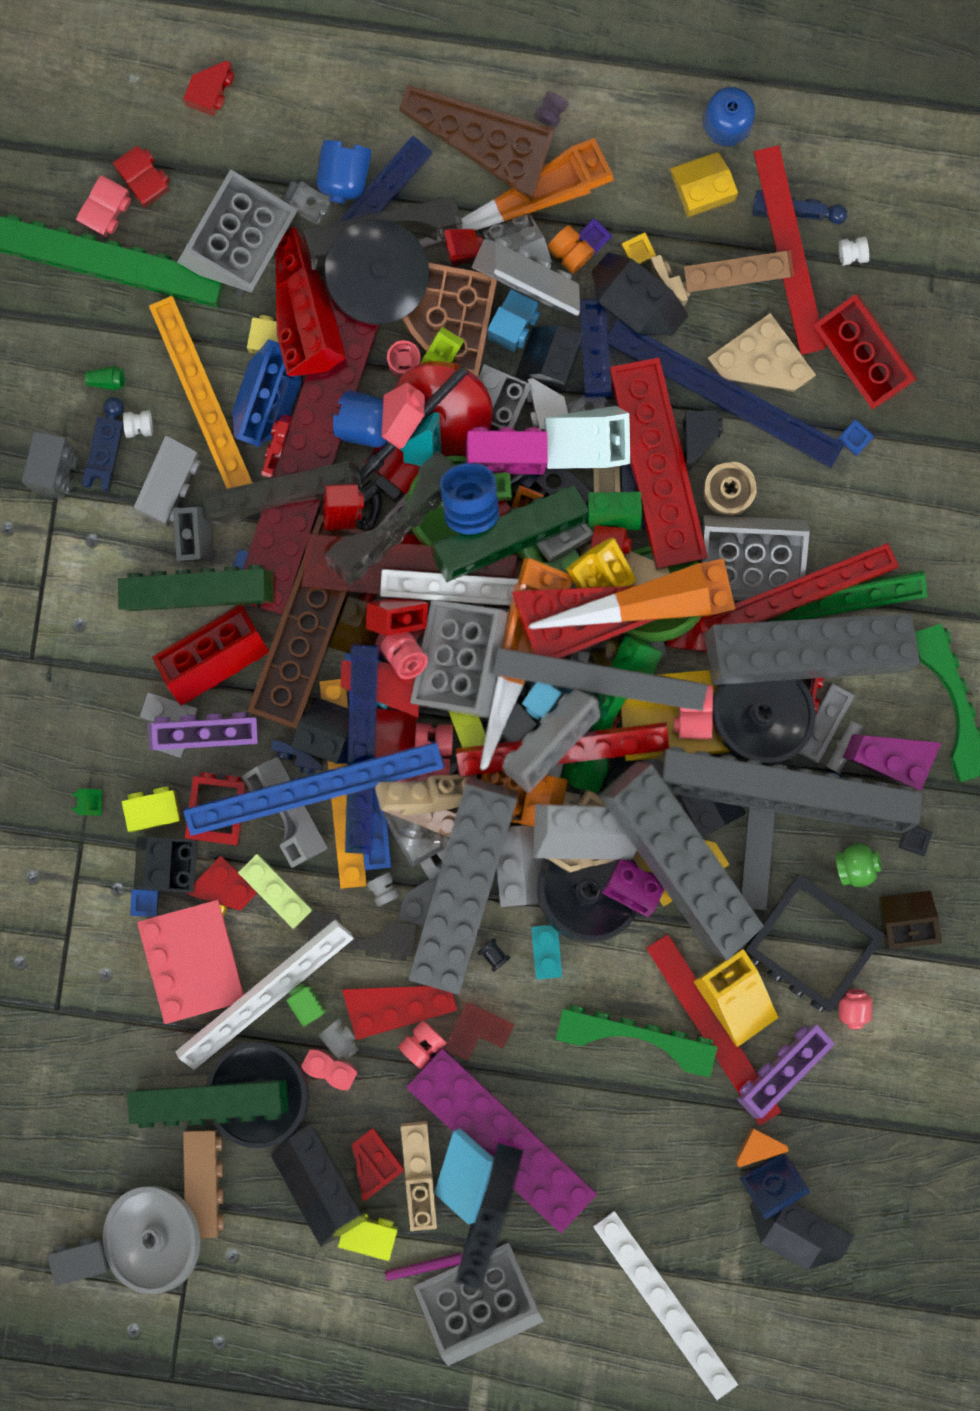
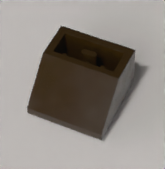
M931 891L878 897L883 934L886 935L884 937L885 949L892 950L942 943L939 917Z

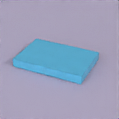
M458 1129L453 1131L434 1194L469 1225L476 1220L494 1158L465 1132Z

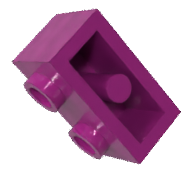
M621 859L614 866L602 893L649 917L655 911L665 889L654 873H646L639 869L638 865L634 862Z

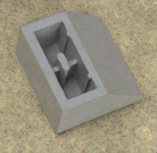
M530 213L502 224L493 225L489 229L482 231L485 239L494 241L495 237L502 239L510 244L509 249L516 251V248L531 254L529 259L535 262L537 259H540L547 263H552L545 238Z
M484 364L478 379L484 384L491 397L493 405V422L491 427L497 429L514 428L532 385Z

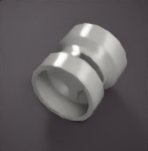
M390 872L367 883L369 890L374 892L376 896L375 902L378 907L401 896L398 889L394 888L392 884L393 878Z

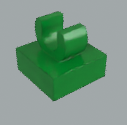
M78 789V792L72 794V797H77V807H72V811L77 812V815L102 816V790Z

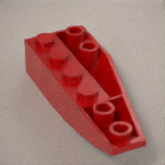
M293 227L283 235L275 250L277 337L286 373L289 376L327 372L343 361L346 356L335 315L321 277L298 229Z

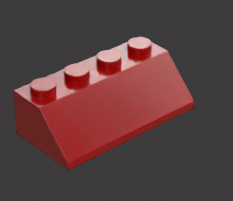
M853 295L813 325L872 410L899 394L919 379L860 295Z
M238 605L152 658L166 686L179 705L182 706L253 662L260 660L269 653V650L244 607Z

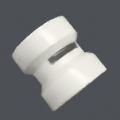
M865 236L857 237L855 243L848 239L839 240V256L842 266L850 265L856 259L859 263L869 262V248Z
M150 410L141 411L140 414H134L133 412L123 413L126 438H134L139 434H142L144 437L153 436Z

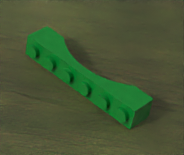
M942 623L916 631L915 637L920 663L928 667L939 678L953 704L956 734L949 760L956 782L960 783L979 777L980 727L976 728L973 719L976 717V712L971 702L968 703L965 695L968 692L966 682L963 677H959L957 668L960 667L957 655L951 653L949 643H951L949 631L947 628L943 629Z
M625 635L611 667L653 674L663 652L648 642ZM598 693L596 700L600 718L587 732L611 729L617 713L627 698ZM607 758L566 763L560 777L567 779L568 783L576 788L598 793L608 772Z
M570 1005L569 1009L564 1008L562 1011L556 1036L558 1041L583 1046L591 1041L605 1037L625 1036L638 1038L650 1042L667 1052L684 1072L708 1078L711 1076L717 1046L712 1045V1039L698 1036L697 1041L687 1039V1033L672 1030L671 1034L661 1032L662 1027L646 1024V1028L635 1026V1020L621 1017L620 1022L610 1020V1014L595 1011L593 1016L585 1014V1008Z

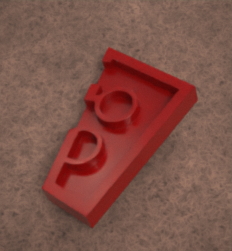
M342 661L340 688L418 718L419 705L410 703L415 677L411 679L400 678L391 666V663Z

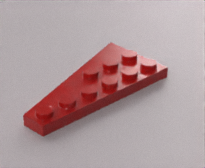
M635 586L510 591L533 654L562 658L654 621L639 620L531 629L529 626L535 622Z

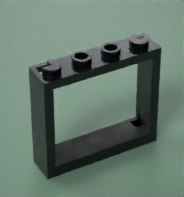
M797 874L763 921L764 927L751 938L744 951L755 966L759 967L762 964L769 969L767 974L779 983L782 979L790 984L788 989L800 998L803 994L812 1000L810 1005L821 1013L824 1010L832 1012L886 935L801 874ZM798 889L804 891L871 939L829 1000L822 997L757 950Z
M498 1142L476 1220L474 1223H471L455 1283L481 1290L508 1213L524 1150Z

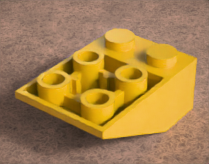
M744 949L737 951L727 961H721L693 981L736 1047H739L778 1019L760 974Z

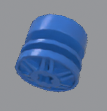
M477 463L460 464L445 472L440 481V491L443 501L444 519L447 525L454 531L463 534H476L492 527L499 518L496 479L493 472L486 466Z

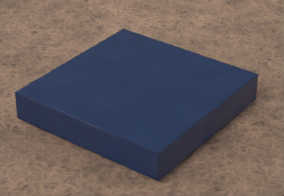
M786 1153L772 1157L739 1178L765 1220L810 1193L809 1188Z

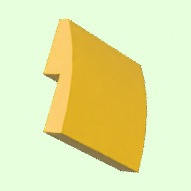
M610 538L595 546L566 568L576 588L631 586L637 580L614 538Z

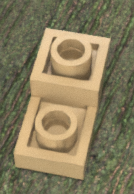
M661 255L652 257L649 266L653 275L672 289L682 306H685L688 301L687 297L690 296V292L687 291L686 282H681L680 276L669 279V276L672 274L668 262H663Z

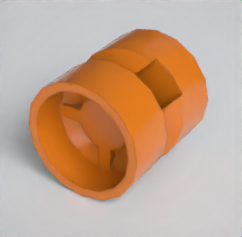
M568 225L551 240L547 248L556 259H562L561 265L572 275L593 256L595 250L586 241H580V235L571 225Z

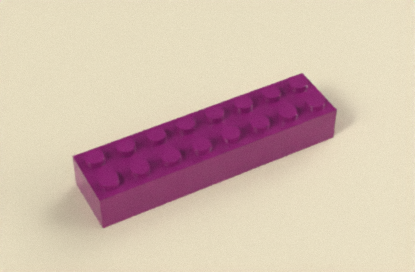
M444 1048L407 1085L406 1088L451 1131L461 1129L492 1157L498 1142L524 1150L514 1190L560 1233L567 1228L597 1195L596 1191Z

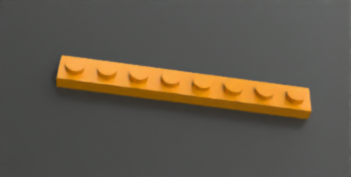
M173 296L149 305L229 495L231 496L254 486Z
M341 679L319 681L322 699L349 708L347 690L340 688ZM353 753L349 764H336L327 760L328 770L353 764ZM353 792L331 798L340 889L367 886L358 794Z

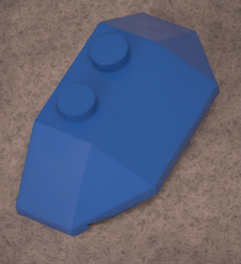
M268 339L250 360L232 410L234 437L257 447H260L264 442L274 437L271 435L275 420L279 421L284 414L290 416L301 384L300 375H287L278 342Z

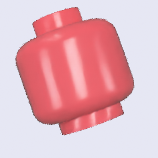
M848 989L838 1002L839 1020L847 1024V1027L850 1029L863 1028L864 1024L872 1020L871 996L866 994V991L863 989Z

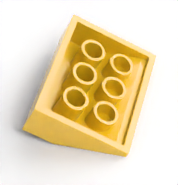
M710 670L658 674L659 676L713 686V695L718 686L712 685ZM627 698L620 708L622 728L666 722L670 747H680L685 749L686 753L695 754L697 751L710 754L730 752L718 738L713 723L712 738L710 740L678 739V733L673 732L674 717H679V707ZM664 751L625 756L626 761L656 759Z

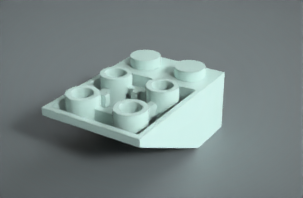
M612 406L544 417L545 432H547L548 463L546 468H608L630 464L629 413L621 408Z

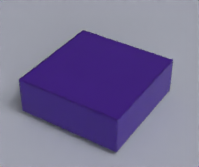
M595 218L579 233V240L586 241L595 250L594 256L612 238V235Z

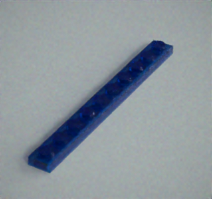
M617 320L605 341V344L637 362L660 358L664 377L829 468H832L844 446L841 442L647 335L636 334L620 320Z

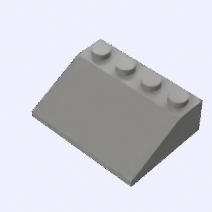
M230 169L177 262L202 277L252 292L298 209Z
M703 515L702 535L708 558L701 560L700 563L724 558L733 600H746L806 575L810 534L808 521Z
M431 600L427 628L425 629L421 648L428 658V663L423 672L415 677L410 703L471 716L490 718L497 675H493L497 647L503 648L509 613L499 609Z
M509 1242L495 1248L481 1290L455 1283L459 1266L413 1286L440 1355L447 1366L544 1322Z

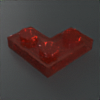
M467 1001L446 1044L445 1050L468 1061L479 1037L504 1048L514 1024Z

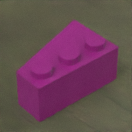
M852 734L842 758L904 787H911L914 790L921 791L941 743Z

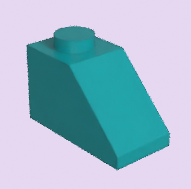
M434 412L427 416L416 427L405 446L400 449V451H403L404 463L429 468L435 467L442 451L440 413Z

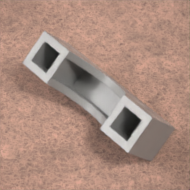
M278 757L253 768L242 776L249 791L290 781ZM305 806L279 812L285 827L284 838L279 846L291 868L328 849Z

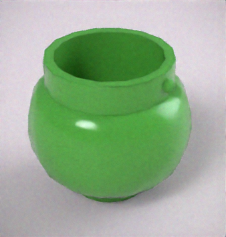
M855 843L847 846L843 852L836 853L837 869L843 886L851 884L854 887H865L875 882L877 872L882 871L878 851H872L871 847L867 844Z

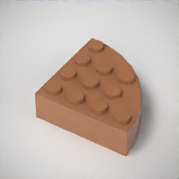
M428 263L429 281L426 292L418 306L409 315L404 317L402 322L412 340L424 354L427 353L442 327L463 339L464 342L452 363L464 366L478 378L484 355L497 280L481 272Z

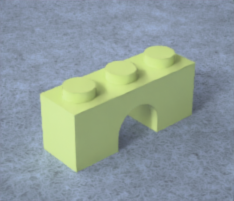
M256 854L238 872L293 929L314 911L297 892L282 880L277 872L259 854Z

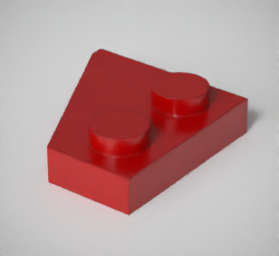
M284 414L279 421L275 420L271 435L274 437L271 445L269 444L264 458L266 461L261 475L272 478L293 418L292 416Z
M222 856L194 883V893L186 892L190 896L210 902L219 900L220 905L240 911L258 894Z
M374 1127L352 1143L362 1192L361 1196L364 1201L405 1171V1168Z

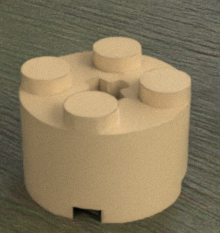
M726 462L715 466L709 472L703 484V500L707 507L719 516L735 517L742 514L749 508L757 493L756 481L752 471L739 462ZM731 484L734 486V493L731 492L728 495L725 493V487H728Z

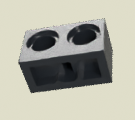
M547 468L544 475H540L535 480V485L537 486L535 491L543 494L544 498L553 495L560 488L567 489L575 485L584 503L588 504V493H591V491L567 468ZM551 476L559 478L561 485L558 488L552 489L547 486L546 480Z

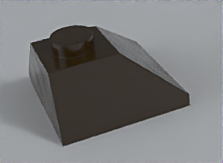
M351 597L345 599L328 647L366 660L370 659L379 633L366 629L367 602Z

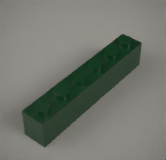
M575 485L567 489L560 488L553 495L546 498H536L527 506L509 510L506 515L499 517L496 523L486 531L476 534L459 533L451 538L445 537L440 539L433 545L432 557L447 583L587 523L589 510Z
M248 565V570H240L238 566L224 567V571L215 572V568H200L199 573H191V570L181 569L175 570L174 575H167L166 571H153L151 576L144 577L143 573H127V578H118V609L129 612L274 603L273 571L264 569V565Z
M286 1080L142 1089L127 1092L129 1124H138L139 1128L155 1127L154 1122H163L164 1127L177 1126L179 1121L188 1120L189 1125L204 1124V1119H214V1123L230 1122L231 1117H239V1122L254 1121L255 1116L264 1115V1120L280 1119V1114L289 1112Z

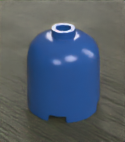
M726 87L718 90L710 98L703 114V128L714 143L721 146H735L750 135L755 119V105L751 96L740 88Z
M323 140L316 177L318 189L323 194L330 196L329 201L333 203L345 204V200L358 198L365 188L372 150L359 145H354L353 149L342 147L343 142Z
M352 390L345 392L338 401L339 404H342L339 415L334 414L333 417L335 437L341 438V441L375 448L383 447L388 442L382 437L383 399Z

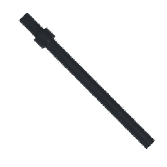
M461 365L424 404V416L420 423L469 373L464 366ZM388 441L377 453L374 452L366 460L367 464L354 476L355 479L362 484L374 470L378 471L385 464L384 460L397 447Z

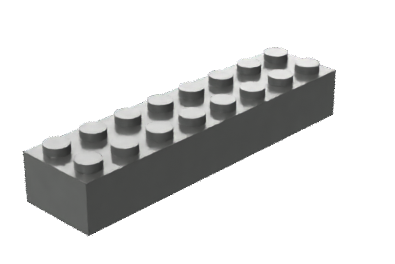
M912 613L713 625L704 634L712 685L910 672L920 664Z
M636 762L599 795L711 956L727 961L764 927L652 764Z
M468 776L409 976L410 981L459 995L519 791Z

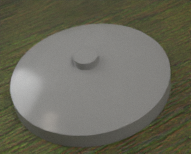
M159 1186L136 1188L122 1195L108 1212L103 1228L104 1254L114 1275L128 1288L144 1294L166 1292L178 1287L192 1273L200 1252L199 1226L189 1205L175 1192Z

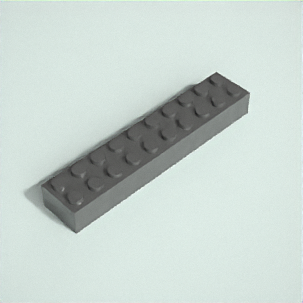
M670 747L654 760V768L673 795L902 834L920 824L923 793L914 792V788L911 787L889 788L887 783L875 782L872 785L864 783V780L859 778L843 780L838 779V775L835 774L814 775L813 771L807 769H798L796 772L787 770L788 767L784 765L767 767L762 766V762L748 760L746 763L738 762L732 756L715 758L710 757V753L697 751L695 754L686 753L685 749L680 747Z

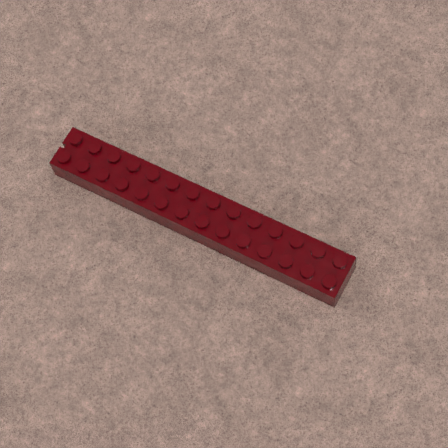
M332 299L330 304L335 315L346 358L327 372L306 375L243 570H248V565H264V569L273 571L274 603H262L261 608L263 611L282 616L324 501L326 485H329L343 442L341 438L335 437L333 431L334 414L339 415L342 406L338 401L348 390L359 392L381 326L364 324L348 317L335 305ZM244 604L257 609L260 604Z

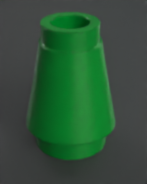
M116 365L86 371L85 384L87 387L92 386L117 391L120 388H124L125 373L123 368H118Z

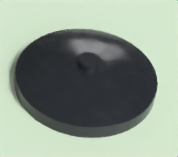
M370 219L351 225L335 239L325 260L324 278L331 299L344 314L364 324L386 325L403 319L418 306L428 286L429 264L422 245L410 231L391 221Z
M801 679L719 684L714 692L712 723L715 732L722 744L732 754L744 761H760L762 765H775L785 762L799 753L812 736L816 718L815 706L810 691Z
M547 859L538 876L537 898L540 909L549 924L563 936L581 943H601L621 934L634 920L637 911L602 893L614 866L620 860L582 868L574 872H567Z
M249 1042L228 1050L217 1060L212 1067L206 1085L286 1080L289 1112L280 1114V1119L264 1120V1115L255 1116L254 1121L239 1122V1117H231L230 1122L214 1123L223 1136L243 1147L266 1148L285 1141L296 1132L306 1116L310 1097L307 1077L296 1058L275 1044Z

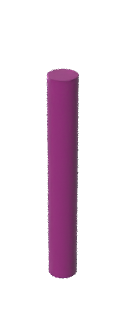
M462 1252L386 1270L387 1281L460 1264Z

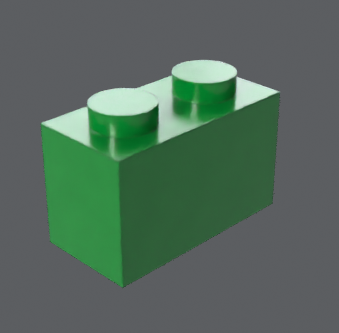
M641 492L588 493V526L592 531H594L595 525L626 528V530H641Z

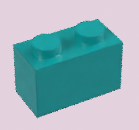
M551 925L532 926L531 935L536 980L561 978L562 968L558 931Z

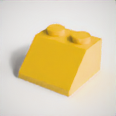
M719 152L670 169L687 218L733 202L737 198L738 191L730 169Z

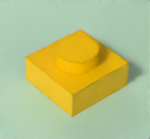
M646 233L636 236L621 245L626 256L634 259L640 265L656 256Z

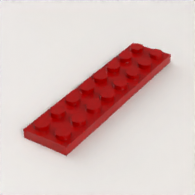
M660 358L609 367L608 373L616 406L629 413L630 464L637 492H641V510L656 570L706 560L708 558Z

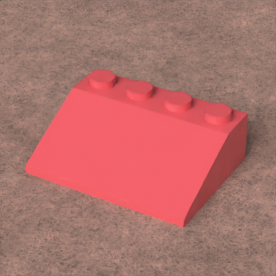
M219 900L137 922L164 1024L231 1006L244 995Z

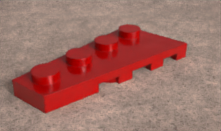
M430 986L342 989L356 1040L457 1011L451 992Z

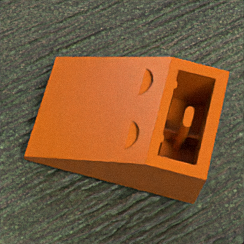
M505 771L482 774L481 779L482 781L519 791L510 822L535 827V804L563 805L568 782L567 779L545 775L531 792L527 793Z

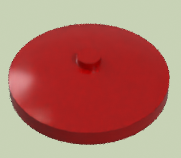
M430 361L418 364L401 376L394 389L409 383L425 395V404L460 366L445 361ZM470 371L429 414L431 415L434 412L440 413L442 451L438 459L448 456H466L468 431H473V428L484 427L490 431L493 422L491 397L484 384Z

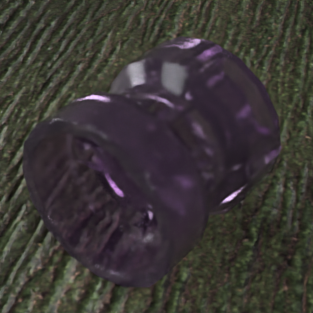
M548 91L543 98L544 103L542 107H538L534 116L542 123L555 128L560 122L561 113L566 111L569 103L561 96Z

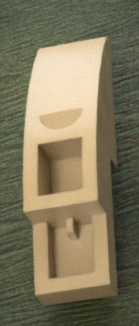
M433 775L429 776L426 781L379 782L375 790L382 811L400 810L401 815L432 813L459 807L468 776ZM469 775V777L478 779L477 775Z
M427 1121L401 1123L410 1231L437 1229Z

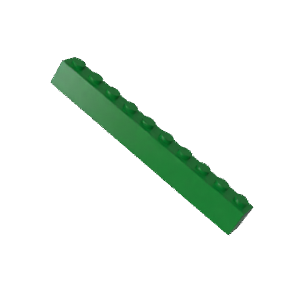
M7 214L6 218L0 216V253L214 308L219 307L224 283L202 277L177 261L171 260V257L166 254L156 253V256L146 254V250L132 246L130 250L122 248L121 244L115 241L106 240V243L96 241V237L88 234H81V237L72 235V232L65 228L57 227L56 230L46 228V224L38 221H32L29 224L21 222L22 219L14 215Z

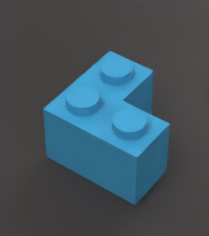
M511 289L504 304L498 308L488 328V340L513 353H516L518 347L523 349L529 337V325L534 326L541 312L537 311L539 303Z

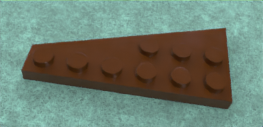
M407 84L400 105L401 113L533 201L555 129Z

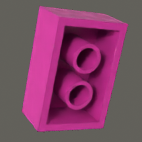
M484 427L473 428V431H468L466 463L484 465L493 473L510 472V474L544 475L548 463L547 432H541L540 428H527L525 432H517L514 428H500L499 431H488V428Z

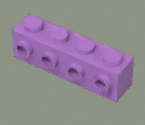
M248 712L232 713V718H222V714H206V719L196 720V715L180 716V721H170V717H154V722L147 723L148 747L150 750L258 744L256 717H248Z
M804 1025L794 1034L796 1039L790 1045L785 1044L776 1052L778 1057L771 1064L767 1062L759 1069L757 1073L760 1076L753 1083L750 1080L739 1090L741 1095L737 1100L754 1118H762L835 1045L818 1025L808 1027Z

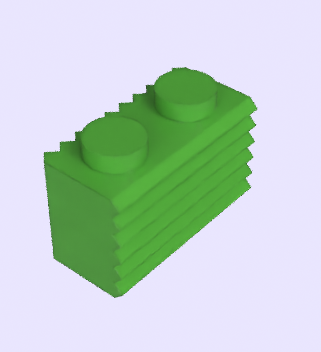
M304 983L289 992L291 997L286 1000L303 1027L327 1011V1008H324V1004L321 1003V999H318L319 995H316V991L312 990L313 986L309 985L306 987Z

